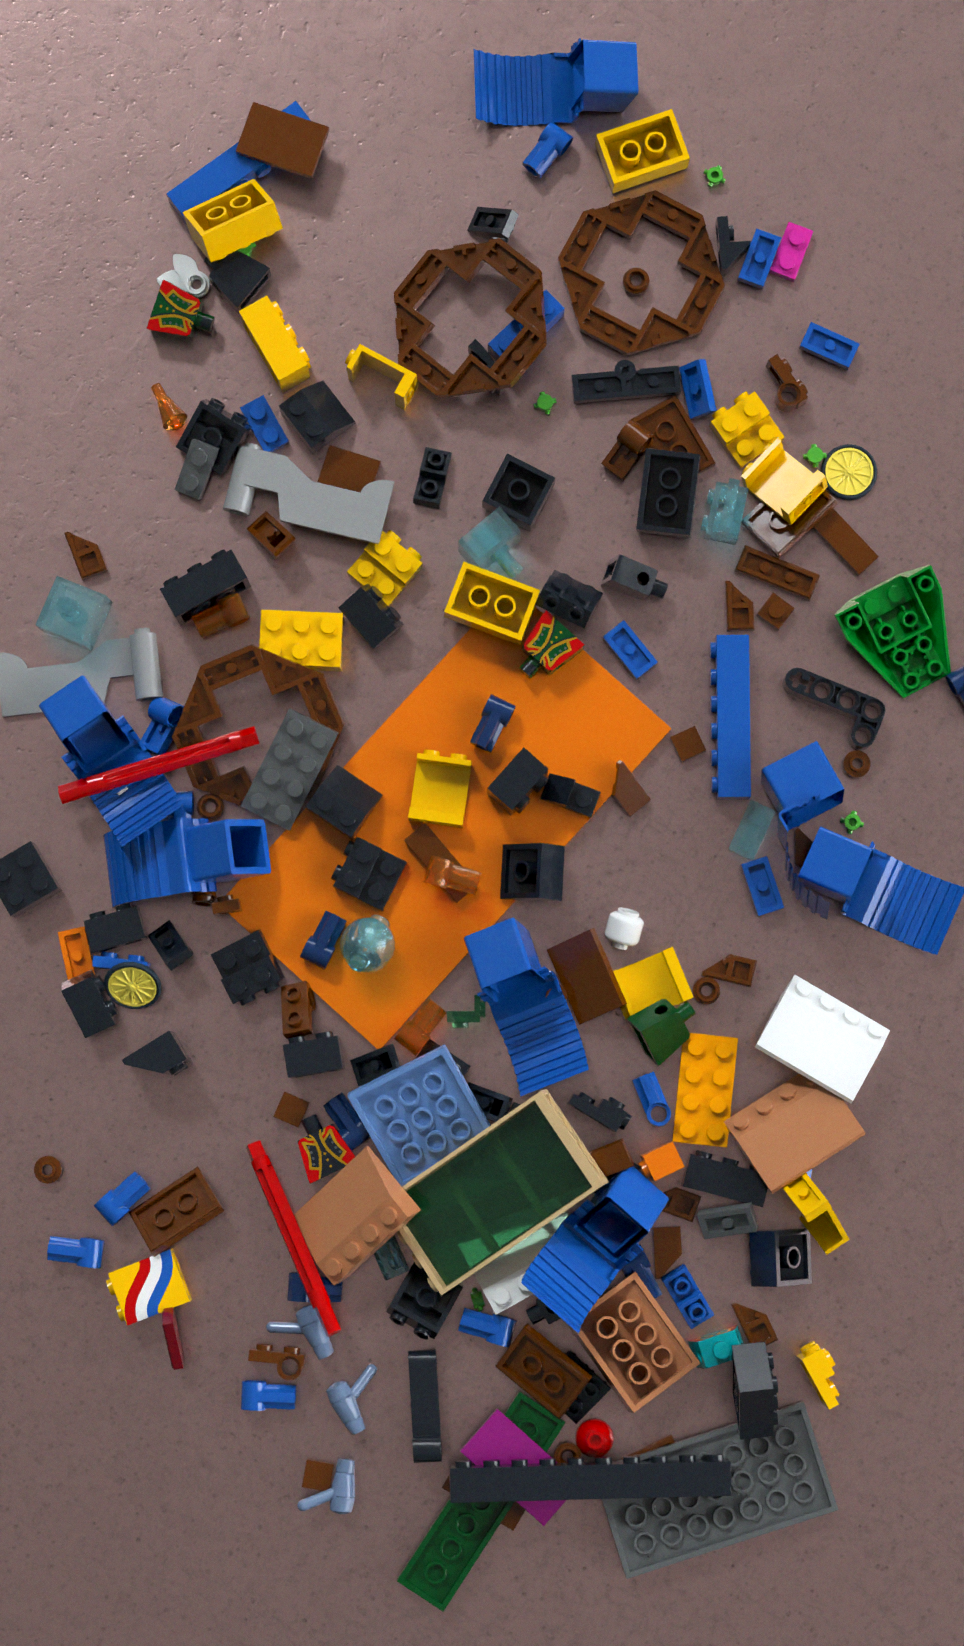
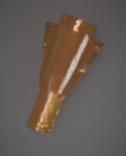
M160 383L154 384L151 390L158 400L163 428L171 429L172 431L181 428L185 424L187 414L167 396Z

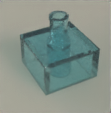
M500 506L458 541V552L469 564L486 570L493 563L497 562L510 579L515 578L516 573L519 574L524 569L509 553V550L520 542L521 531Z
M56 576L35 626L47 634L92 651L113 602L104 594Z

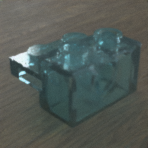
M729 478L728 483L716 482L714 489L709 488L706 504L711 505L709 515L704 514L701 524V530L705 531L704 539L736 545L748 488L739 486L740 480ZM722 507V512L716 511L718 508Z

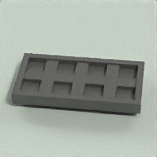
M289 708L241 807L290 831L339 732Z

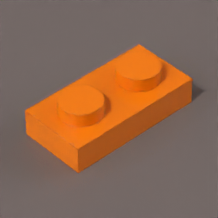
M85 926L58 932L68 980L91 969L96 977L95 968L92 967L93 959Z

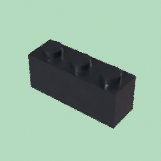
M696 1150L695 1155L689 1154L681 1186L744 1203L752 1202V1205L759 1207L764 1206L768 1188L751 1164L749 1169L738 1167L739 1161L725 1157H723L722 1162L712 1160L713 1154Z

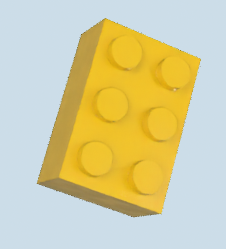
M672 109L596 134L595 146L612 194L688 168L690 157Z
M255 179L182 212L191 238L210 262L221 260L228 254L238 249L246 248L251 243L264 237H269L276 231L283 229L275 202Z
M265 296L239 311L246 332L282 393L310 378L308 370L312 368L309 363L310 359L303 347L297 348V337L290 324L284 325L283 312L276 301L271 303L268 296Z
M463 561L445 608L444 617L521 646L539 598L540 590Z
M261 610L259 647L316 671L342 672L343 613Z

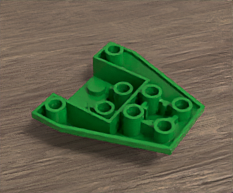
M931 565L906 571L889 578L851 598L834 614L845 639L902 698L951 673L943 593Z

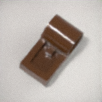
M778 354L774 355L768 360L766 368L780 386L775 396V404L779 410L790 412L806 403L808 390L801 380L796 381L791 374L793 370L785 358L780 359ZM783 392H791L795 400L793 402H786L782 399L781 394Z
M630 420L618 434L617 442L601 464L625 480L646 448L653 441L655 435L635 420Z
M303 981L281 986L284 1037L288 1039L313 1034L312 1011L316 1009V1000L309 983Z
M258 1343L256 1348L249 1350L248 1361L277 1364V1372L281 1378L294 1380L303 1370L306 1353H301L299 1347L284 1346V1351L273 1350V1345ZM287 1359L294 1360L298 1365L297 1372L294 1374L286 1373L283 1370V1362Z

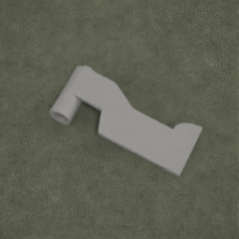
M245 443V446H239L223 506L224 511L239 516H249L256 488L278 493L281 522L379 545L394 481L378 480L364 486L360 493L314 482L288 457L260 450L261 447L256 444Z
M150 628L135 629L134 634L130 635L129 638L105 641L76 663L28 668L27 664L20 657L10 653H0L2 717L43 713L39 708L41 702L82 675L87 678L104 703L110 678L127 676L134 677L136 701H152L156 697H163L156 633L151 632Z

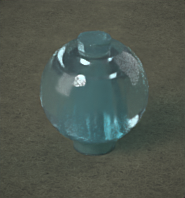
M380 915L360 918L350 923L344 930L340 940V950L344 960L353 970L366 973L375 972L385 967L392 959L395 951V939L390 930V923L386 918Z

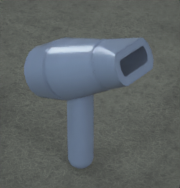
M312 1305L304 1306L296 1313L298 1323L269 1322L266 1326L267 1331L270 1333L304 1334L319 1360L330 1356L334 1352L329 1340L330 1338L326 1336L317 1312L313 1309Z
M369 1364L352 1388L349 1387L346 1381H339L333 1383L326 1391L331 1406L351 1435L366 1429L356 1399L376 1374L377 1367L374 1364Z
M338 1458L332 1487L300 1500L297 1504L298 1509L306 1511L330 1501V1510L337 1514L352 1512L355 1501V1461Z

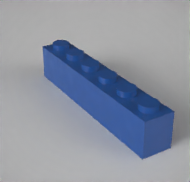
M297 101L282 110L283 112L310 120ZM237 142L166 193L169 203L186 224L182 212L255 179L257 176L259 178L265 176L270 172L271 166L237 155L236 148L239 143Z
M716 635L714 642H710V658H715V669H710V685H715V696L710 697V711L715 712V723H711L710 734L711 739H716V750H711V766H716V777H711V793H716V800H749L751 798L749 635Z

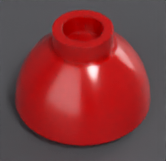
M589 1419L578 1427L575 1441L577 1447L584 1455L591 1458L602 1457L612 1448L614 1434L611 1427L605 1421Z

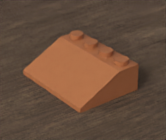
M797 1074L724 1121L733 1140L772 1194L866 1135L842 1098L801 1074Z
M367 1146L294 1214V1217L316 1264L331 1283L336 1285L354 1273L418 1214L421 1209L370 1147Z
M636 1272L599 1297L583 1320L584 1322L581 1325L579 1334L568 1325L628 1412L635 1413L700 1364L697 1357Z

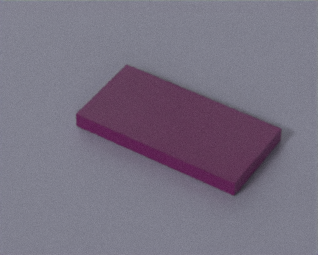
M498 1408L460 1450L475 1465H483V1460L489 1459L500 1460V1464H511V1459H528V1464L539 1463L541 1458H552ZM566 1500L516 1502L539 1523L545 1526Z

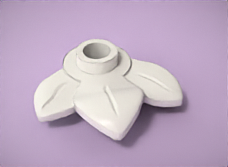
M183 254L173 255L175 270L165 272L157 278L160 286L162 280H165L197 298L205 296L210 289V281L207 275L198 271L195 260ZM195 280H200L202 283L199 289H194L192 286Z

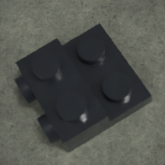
M211 398L210 401L208 399L200 401L176 448L187 454L192 439H197L219 448L212 470L222 475L225 473L236 451H238L239 446H242L252 426L247 424L248 418L238 412H234L232 415L224 410L225 404Z
M554 570L542 588L536 605L585 628L603 593L591 585H585L571 578L566 573Z
M357 837L355 842L349 841L343 855L347 856V859L343 866L337 865L331 877L335 881L333 887L383 911L407 862Z
M261 929L210 954L223 978L221 982L232 1004L240 1002L241 1006L255 1000L254 994L263 989L265 994L280 987L278 981L285 978Z
M580 1092L579 1096L572 1094L567 1103L613 1132H617L618 1129L624 1130L632 1117L623 1110L625 1105L613 1097H610L608 1101L601 1099L596 1107L593 1105L596 1101L595 1099Z
M414 1262L386 1312L390 1314L389 1319L395 1324L404 1326L406 1323L415 1328L413 1332L418 1337L424 1340H428L429 1337L435 1339L463 1287L457 1285L441 1296L439 1291L435 1292L429 1285L427 1280L429 1276L423 1268L420 1269Z

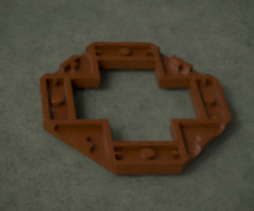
M656 190L636 198H627L613 202L605 207L583 211L558 256V263L579 330L626 356L699 335L725 287L717 265L715 252L706 230L703 215ZM643 216L689 240L677 264L700 277L677 319L652 307L639 330L594 306L605 286V282L583 271L606 227L630 239Z
M500 238L491 239L489 242L479 244L473 242L455 245L453 248L444 250H427L394 292V303L396 304L397 318H395L396 338L399 344L398 364L417 374V381L440 399L512 388L547 345L542 271ZM487 263L521 289L505 312L524 327L491 368H488L470 353L453 375L419 347L435 325L420 314L417 309L449 269L467 283H470L484 264Z
M253 644L201 665L172 736L177 749L205 741L199 726L223 716L213 690L262 670L272 695L298 685L311 718L339 732L306 799L313 797L320 786L344 727V721L324 674ZM212 758L185 766L193 787L219 796V798L238 806L242 805L252 784L245 765L222 775H219Z

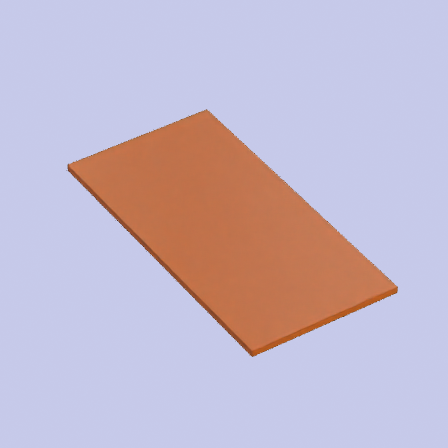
M536 607L521 646L471 627L343 767V769L383 795L352 841L355 842L357 837L407 862L383 911L333 887L335 881L331 877L337 865H344L347 856L343 855L351 839L309 812L307 808L296 818L291 830L286 829L270 846L271 873L240 879L226 894L233 895L234 899H240L242 911L229 913V915L250 934L261 929L273 955L302 981H307L320 998L376 1049L384 1047L468 954L464 937L494 925L516 901L500 899L503 844L546 843L566 846L590 820L589 817L541 800L540 797L544 787L539 793L533 791L528 796L530 803L520 814L515 811L512 816L487 795V788L522 748L527 749L549 769L547 777L551 773L576 780V783L600 791L601 793L594 808L593 816L612 795L617 772L616 762L619 760L623 761L632 773L671 730L663 720L584 650L551 675H548L540 668L531 679L527 677L519 667L528 658L522 651V646L543 615ZM493 694L516 707L506 728L503 727L490 753L476 747L470 741L482 719V711L490 695ZM424 750L439 751L440 756L450 757L451 753L467 756V760L472 761L463 828L426 823L478 885L458 903H456L404 841L424 824L423 822L408 820L417 765V753L423 754ZM325 911H328L347 922L334 946L335 951L324 970L300 958V955L309 937L313 936Z

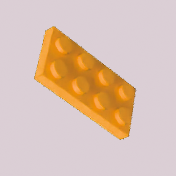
M690 1033L689 1039L682 1044L672 1142L727 1148L729 1131L724 1121L730 1118L738 1038Z

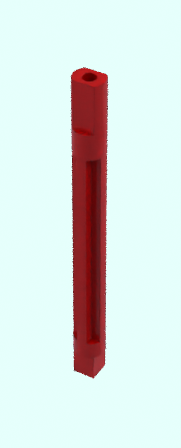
M255 726L58 786L59 797L62 804L260 744Z
M260 1140L248 1144L246 1149L251 1158V1165L310 1303L317 1312L326 1336H333L341 1331L340 1325L270 1158L266 1155Z

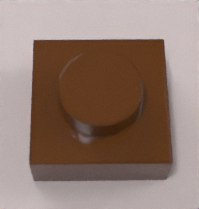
M773 592L756 616L778 631L795 608Z
M233 895L217 897L218 902L211 903L215 916L242 911L241 900L234 899Z

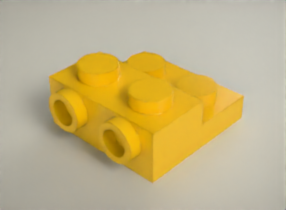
M747 391L740 394L734 399L735 405L728 410L725 406L712 414L713 420L709 425L739 469L759 457L767 444H772L777 438L781 441L785 438L769 416V410L755 391L750 395Z
M382 530L379 545L369 543L364 548L361 556L349 568L347 574L361 586L370 584V586H375L383 595L382 600L389 607L423 568V563L419 561L422 556L412 547L406 550L399 544L401 539L391 530H388L387 533Z
M814 1341L800 1348L801 1353L796 1355L822 1404L830 1410L839 1405L836 1400L839 1393L833 1382L828 1379L835 1374L832 1367L836 1364L829 1351H826L825 1348L821 1349Z

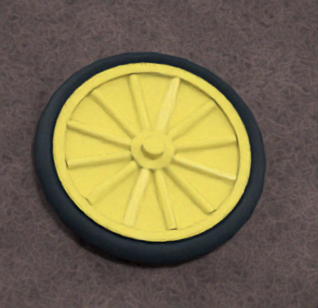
M845 444L832 449L827 454V457L823 459L821 465V472L826 476L828 487L826 489L832 495L843 500H854L865 496L871 491L877 479V466L873 456L867 450L857 445Z
M119 963L107 972L104 979L107 995L115 1003L125 1008L142 1009L149 1007L161 995L162 987L159 977L152 969L141 963Z

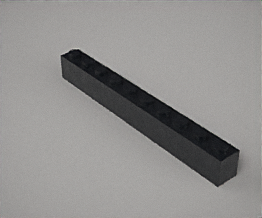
M685 1454L679 1455V1460H668L667 1455H653L649 1461H640V1456H624L623 1461H612V1457H595V1462H584L582 1457L567 1458V1463H556V1458H541L539 1463L528 1464V1459H511V1464H500V1460L489 1459L483 1460V1465H472L471 1460L455 1461V1465L449 1466L451 1503L732 1496L731 1461L724 1459L723 1454H707V1459H696V1455Z

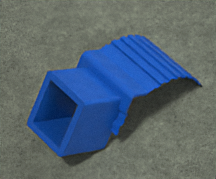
M579 38L578 42L573 43L569 53H548L536 56H500L473 49L476 119L484 120L488 123L492 122L493 124L528 126L548 124L550 122L574 123L579 117L578 112L581 111L623 112L638 95L637 43L581 40Z
M83 675L39 704V708L69 751L61 758L78 780L152 757L122 715L115 720L105 703ZM164 774L89 796L113 831L121 847L183 806L182 801ZM126 787L128 788V789H127L125 792H123L122 794H120V795L117 794L118 792H120V791L123 790L124 788H126Z
M815 741L764 767L761 770V784L779 814L777 836L785 849V871H787V881H790V889L795 892V897L797 900L800 899L802 901V905L805 908L809 907L811 909L810 912L818 913L820 917L827 920L830 902L823 900V897L819 895L815 896L812 890L805 888L803 882L798 881V876L796 873H793V866L789 863L790 856L787 842L788 830L799 827L802 823H806L808 820L843 802L845 789L819 743Z
M176 818L156 823L122 847L113 831L103 835L112 907L126 902L185 892H216V882H230L271 873L266 825L263 819H225L209 823L208 818Z
M820 826L798 875L799 882H803L805 887L844 903L841 909L842 915L863 923L905 944L937 955L964 895V887L924 873L886 853L876 850L873 841L868 847Z
M510 918L465 936L464 941L482 990L477 995L481 1000L488 1002L493 1017L514 1066L520 1097L589 1070L579 1031L563 995L558 978L552 970L549 971L545 966L541 967L529 930L515 918ZM549 989H551L550 993H549L548 996L546 997L547 991H548Z
M632 1166L618 1172L595 1193L591 1201L587 1199L578 1209L563 1220L554 1235L530 1264L521 1283L579 1334L581 1325L584 1322L583 1320L614 1280L617 1273L644 1250L638 1242L649 1233L668 1203L669 1198L635 1167Z

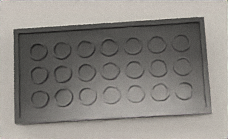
M804 1402L777 1409L778 1425H774V1433L771 1437L740 1440L738 1424L734 1423L635 1455L640 1456V1461H649L653 1455H667L668 1460H679V1455L685 1454L696 1455V1459H707V1454H723L724 1459L731 1461L732 1496L601 1499L626 1579L837 1511L838 1507Z

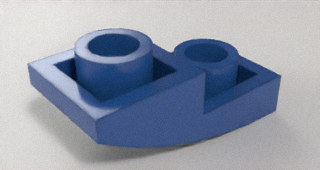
M685 1264L661 1277L662 1282L690 1329L714 1316L713 1311Z

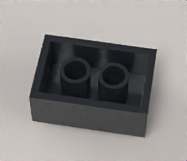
M646 448L636 526L637 532L691 538L701 460L700 454Z
M225 549L220 550L211 556V561L204 565L197 563L187 569L188 573L180 578L174 576L163 583L164 587L160 588V591L180 626L251 587L232 549L227 552Z
M765 1342L732 1345V1395L740 1440L771 1437L774 1433V1425H778L777 1377L773 1376L772 1371L774 1369L772 1352L767 1353Z

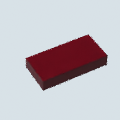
M173 1307L164 1308L162 1311V1327L171 1366L174 1370L183 1369V1349Z

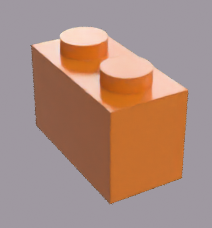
M672 1141L640 1155L642 1161L638 1163L642 1174L646 1178L650 1177L652 1181H657L685 1167Z

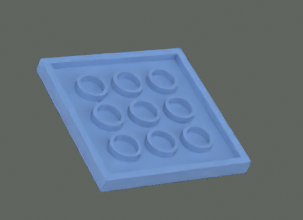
M445 1044L354 1089L347 1095L387 1167L401 1186H404L491 1126ZM488 1138L485 1139L483 1142L469 1150L467 1153L456 1159L451 1164L491 1145L492 1143Z

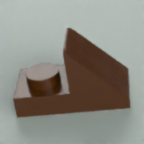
M267 511L247 528L248 532L265 547L274 560L283 554L296 540Z

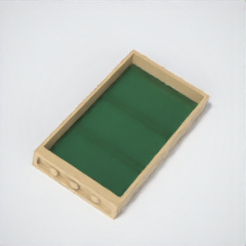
M544 1089L402 1186L421 1211L397 1232V1236L414 1253L412 1258L415 1264L420 1269L423 1268L429 1276L427 1280L431 1288L435 1292L439 1291L442 1296L609 1181L548 1090Z

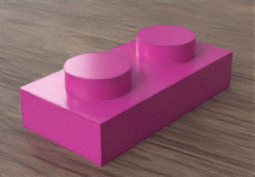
M788 222L769 273L794 282L813 231Z

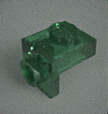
M474 995V1011H447V1023H453V1028H469V1023H480V1017H485V1002L480 1001L478 995Z

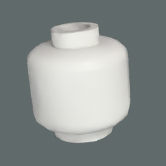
M619 907L618 911H613L609 915L605 936L612 941L611 946L627 950L628 946L638 944L644 922L639 917L637 911Z

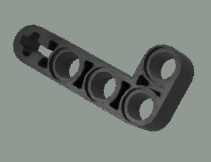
M793 668L788 671L782 683L784 690L788 694L854 720L848 735V741L855 750H865L872 745L885 716L886 709L882 701L802 668ZM795 676L800 677L799 682L802 683L797 688L792 686L793 681L790 680ZM810 680L813 683L809 687L808 693L804 692V690L807 688V686L805 685H807ZM816 686L826 687L828 696L826 698L816 696L814 691ZM844 695L851 697L853 707L844 708L840 704V697ZM870 705L876 707L878 717L874 719L869 718L865 713V707ZM862 730L866 732L868 742L864 744L859 743L855 738L856 731Z
M436 1349L408 1351L414 1463L442 1462Z

